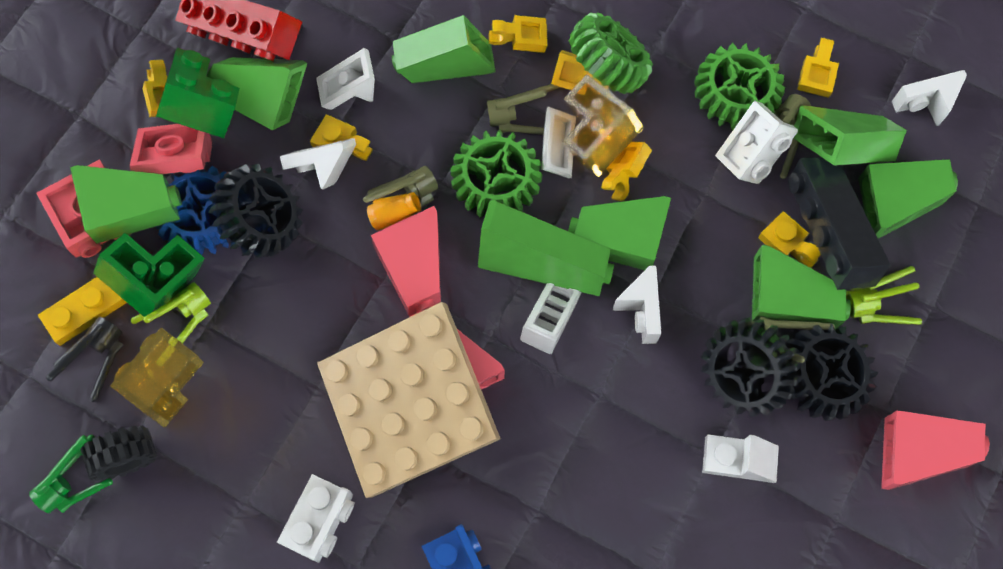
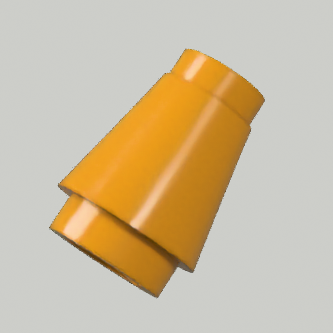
M414 192L375 199L373 204L367 207L369 221L377 231L394 225L421 211L420 200Z

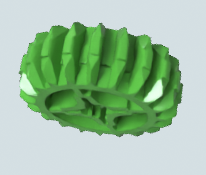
M590 12L574 26V30L568 40L571 51L577 56V62L584 66V70L588 71L593 76V79L596 78L603 86L607 85L612 91L616 92L618 90L623 94L627 92L633 93L647 81L648 76L652 73L651 67L653 66L650 55L644 50V45L637 40V36L631 34L629 29L623 27L619 21L615 22L610 16H604L602 13Z
M734 43L728 47V50L720 46L715 54L710 53L706 57L705 62L700 64L697 71L698 75L694 81L695 87H697L695 98L701 99L699 103L700 110L709 109L707 113L708 119L716 116L719 118V127L725 122H729L732 130H734L754 101L763 103L770 111L775 113L774 110L779 109L782 103L781 99L785 93V87L782 86L784 75L778 74L779 64H770L771 54L764 57L761 56L760 47L755 49L754 52L748 50L747 43L741 49H737ZM721 73L724 77L723 85L717 88L715 77ZM761 85L763 98L758 101L755 96L757 93L755 89Z
M500 129L497 131L496 137H490L486 130L483 133L482 140L473 135L471 145L462 143L460 147L461 154H455L453 158L455 165L451 167L450 171L451 176L454 178L451 181L452 188L458 190L456 198L459 201L466 200L465 208L468 211L477 207V216L479 218L487 211L490 200L497 201L522 212V204L530 206L533 203L532 195L537 196L539 194L540 186L538 184L542 182V173L539 172L541 161L535 159L536 151L534 148L526 149L527 141L525 139L517 143L515 142L516 135L514 132L508 138H504ZM509 159L517 163L524 176L517 174V170L508 165ZM469 173L476 175V179L484 183V191L474 186L469 178ZM501 191H509V193L497 195Z

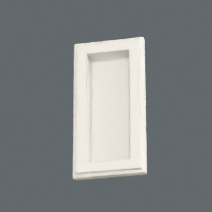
M547 107L541 161L542 170L569 179L572 178L576 116Z

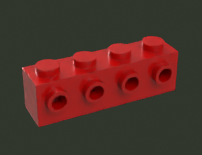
M181 0L175 21L187 25L186 32L205 39L208 33L209 40L224 46H228L229 41H232L230 47L248 54L251 53L253 48L255 49L254 55L274 62L275 56L286 60L290 59L303 22L280 10L247 0Z

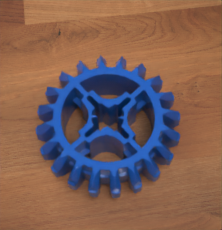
M212 165L207 172L205 169L192 173H184L180 177L177 174L171 173L173 182L169 185H176L181 201L185 200L181 206H177L179 220L155 226L156 229H159L158 235L163 241H168L169 243L176 235H179L201 255H203L205 248H208L211 254H216V245L220 243L223 247L228 248L229 243L227 239H220L223 232L221 227H212L217 219V216L208 213L210 208L215 205L209 200L212 194L205 195L200 193L202 190L215 191L216 183L224 178L227 172L223 171L219 174L218 169ZM198 201L202 205L201 207L203 209V211L200 212L202 220L199 218L197 213V210L200 209ZM183 225L185 227L197 226L200 228V231H185L178 227Z

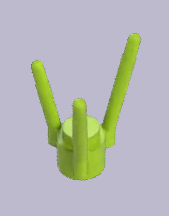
M910 266L882 277L876 287L855 288L846 291V299H849L851 302L850 317H859L860 324L870 322L922 324L921 318L875 314L876 310L881 309V298L916 290L920 286L918 283H911L877 291L875 288L915 272V267Z
M195 282L183 288L168 303L147 316L143 317L141 314H138L131 318L132 324L142 320L145 323H149L175 307L185 318L190 315L193 316L192 320L157 363L158 369H162L195 327L209 316L205 308L211 302Z

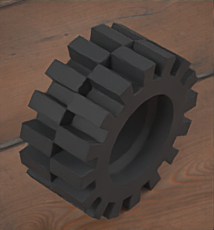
M131 426L126 430L124 427L113 433L109 431L104 433L105 436L103 437L97 436L92 439L93 441L86 442L80 449L88 477L92 481H103L106 478L114 479L119 475L120 477L126 476L129 472L134 473L139 471V468L147 467L149 463L154 462L155 458H157L148 427L145 428V426L138 428L137 426Z

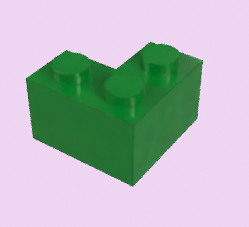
M177 48L156 117L225 138L236 107L240 88L231 85L225 80L206 77L210 59L203 57L196 51Z
M124 233L99 254L93 274L145 317L168 303L197 275L205 258L179 235H176L159 252L152 256L128 234Z

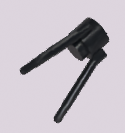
M99 316L88 331L54 363L55 368L46 376V379L48 381L54 380L87 346L100 354L107 349L109 352L90 396V401L95 402L103 388L117 353L124 346L118 341L123 332L111 322Z

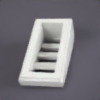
M547 283L523 326L520 340L543 352L552 354L582 292ZM551 292H557L570 300L566 302L551 295ZM548 303L560 310H563V313H560L550 307L545 306V304ZM541 315L557 323V325L555 326L547 321H544L540 319L539 316Z

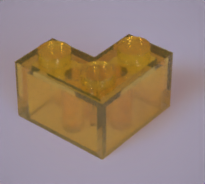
M587 74L564 98L581 122L562 142L576 160L599 177L644 129V126L630 106Z
M161 327L156 334L149 335L143 341L140 352L131 362H127L120 367L115 375V381L110 387L165 428L189 400L180 390L204 362L192 350Z

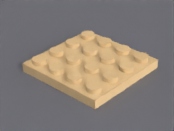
M440 302L317 362L366 498L377 496L501 439L449 308L444 302Z

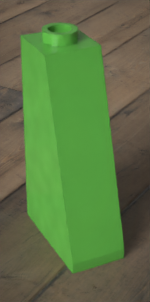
M489 201L481 228L478 268L544 284L552 283L557 287L571 288L582 293L600 296L603 283L610 285L614 264L608 263L611 249L497 201Z

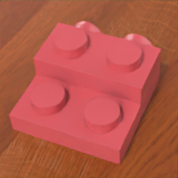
M181 124L138 128L130 161L131 171L155 174L192 173L202 170L205 167V162H210L212 150L211 136L208 133Z
M100 159L88 165L89 167L105 168ZM72 174L36 193L66 249L75 258L79 256L89 258L101 251V244L107 241L96 244L85 232Z

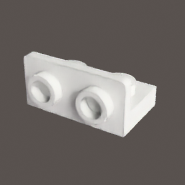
M754 101L715 156L739 180L759 184L769 175L772 166L780 155L790 147L798 129L781 121L763 103Z
M312 474L277 543L317 563L320 562L322 556L328 558L337 541V537L333 534L339 522L345 523L353 510L355 502L351 501L353 497L351 491L344 487L340 488Z

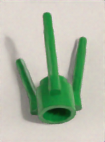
M82 435L44 480L29 492V496L34 504L42 511L51 513L57 508L60 512L64 513L73 504L112 485L113 480L107 478L68 497V492L72 488L63 475L82 455L81 447L86 442L93 441L94 435H89L88 437Z

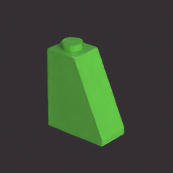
M464 15L393 41V67L398 74L403 75L411 83L485 75L496 72L491 44Z
M231 57L214 63L209 69L207 77L225 80L231 85L239 87L235 110L274 130L290 122L308 63L303 60L274 59V62L261 58Z
M805 105L800 106L794 127L798 129V132L794 139L834 166L896 161L907 130L884 116Z
M950 159L869 164L858 178L864 212L878 239L943 205L957 191L958 178L956 173L952 171Z
M80 165L70 167L84 230L96 244L118 238L124 233L131 234L180 219L177 206L182 205L179 191L176 185H169L163 174Z
M661 196L584 206L581 208L579 219L572 217L568 232L611 249L608 261L645 271L654 264L671 198Z
M762 245L754 256L753 322H756L762 316L772 320L832 323L836 329L849 319L851 302L849 299H846V289L837 290L832 279L770 246Z

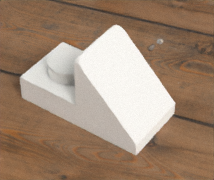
M361 49L316 78L323 108L332 110L354 96L369 102L373 101L375 79L369 50Z
M965 70L902 86L891 101L896 113L908 109L910 112H916L928 107L935 125L939 126L950 113L967 74Z
M355 138L282 155L280 159L283 170L296 167L297 173L316 169L320 187L325 189L337 182L356 146Z
M649 266L616 299L613 306V311L640 310L635 312L636 333H642V344H655L661 335L656 266Z
M708 434L705 437L702 473L776 483L779 446L755 435H749L745 439H737Z

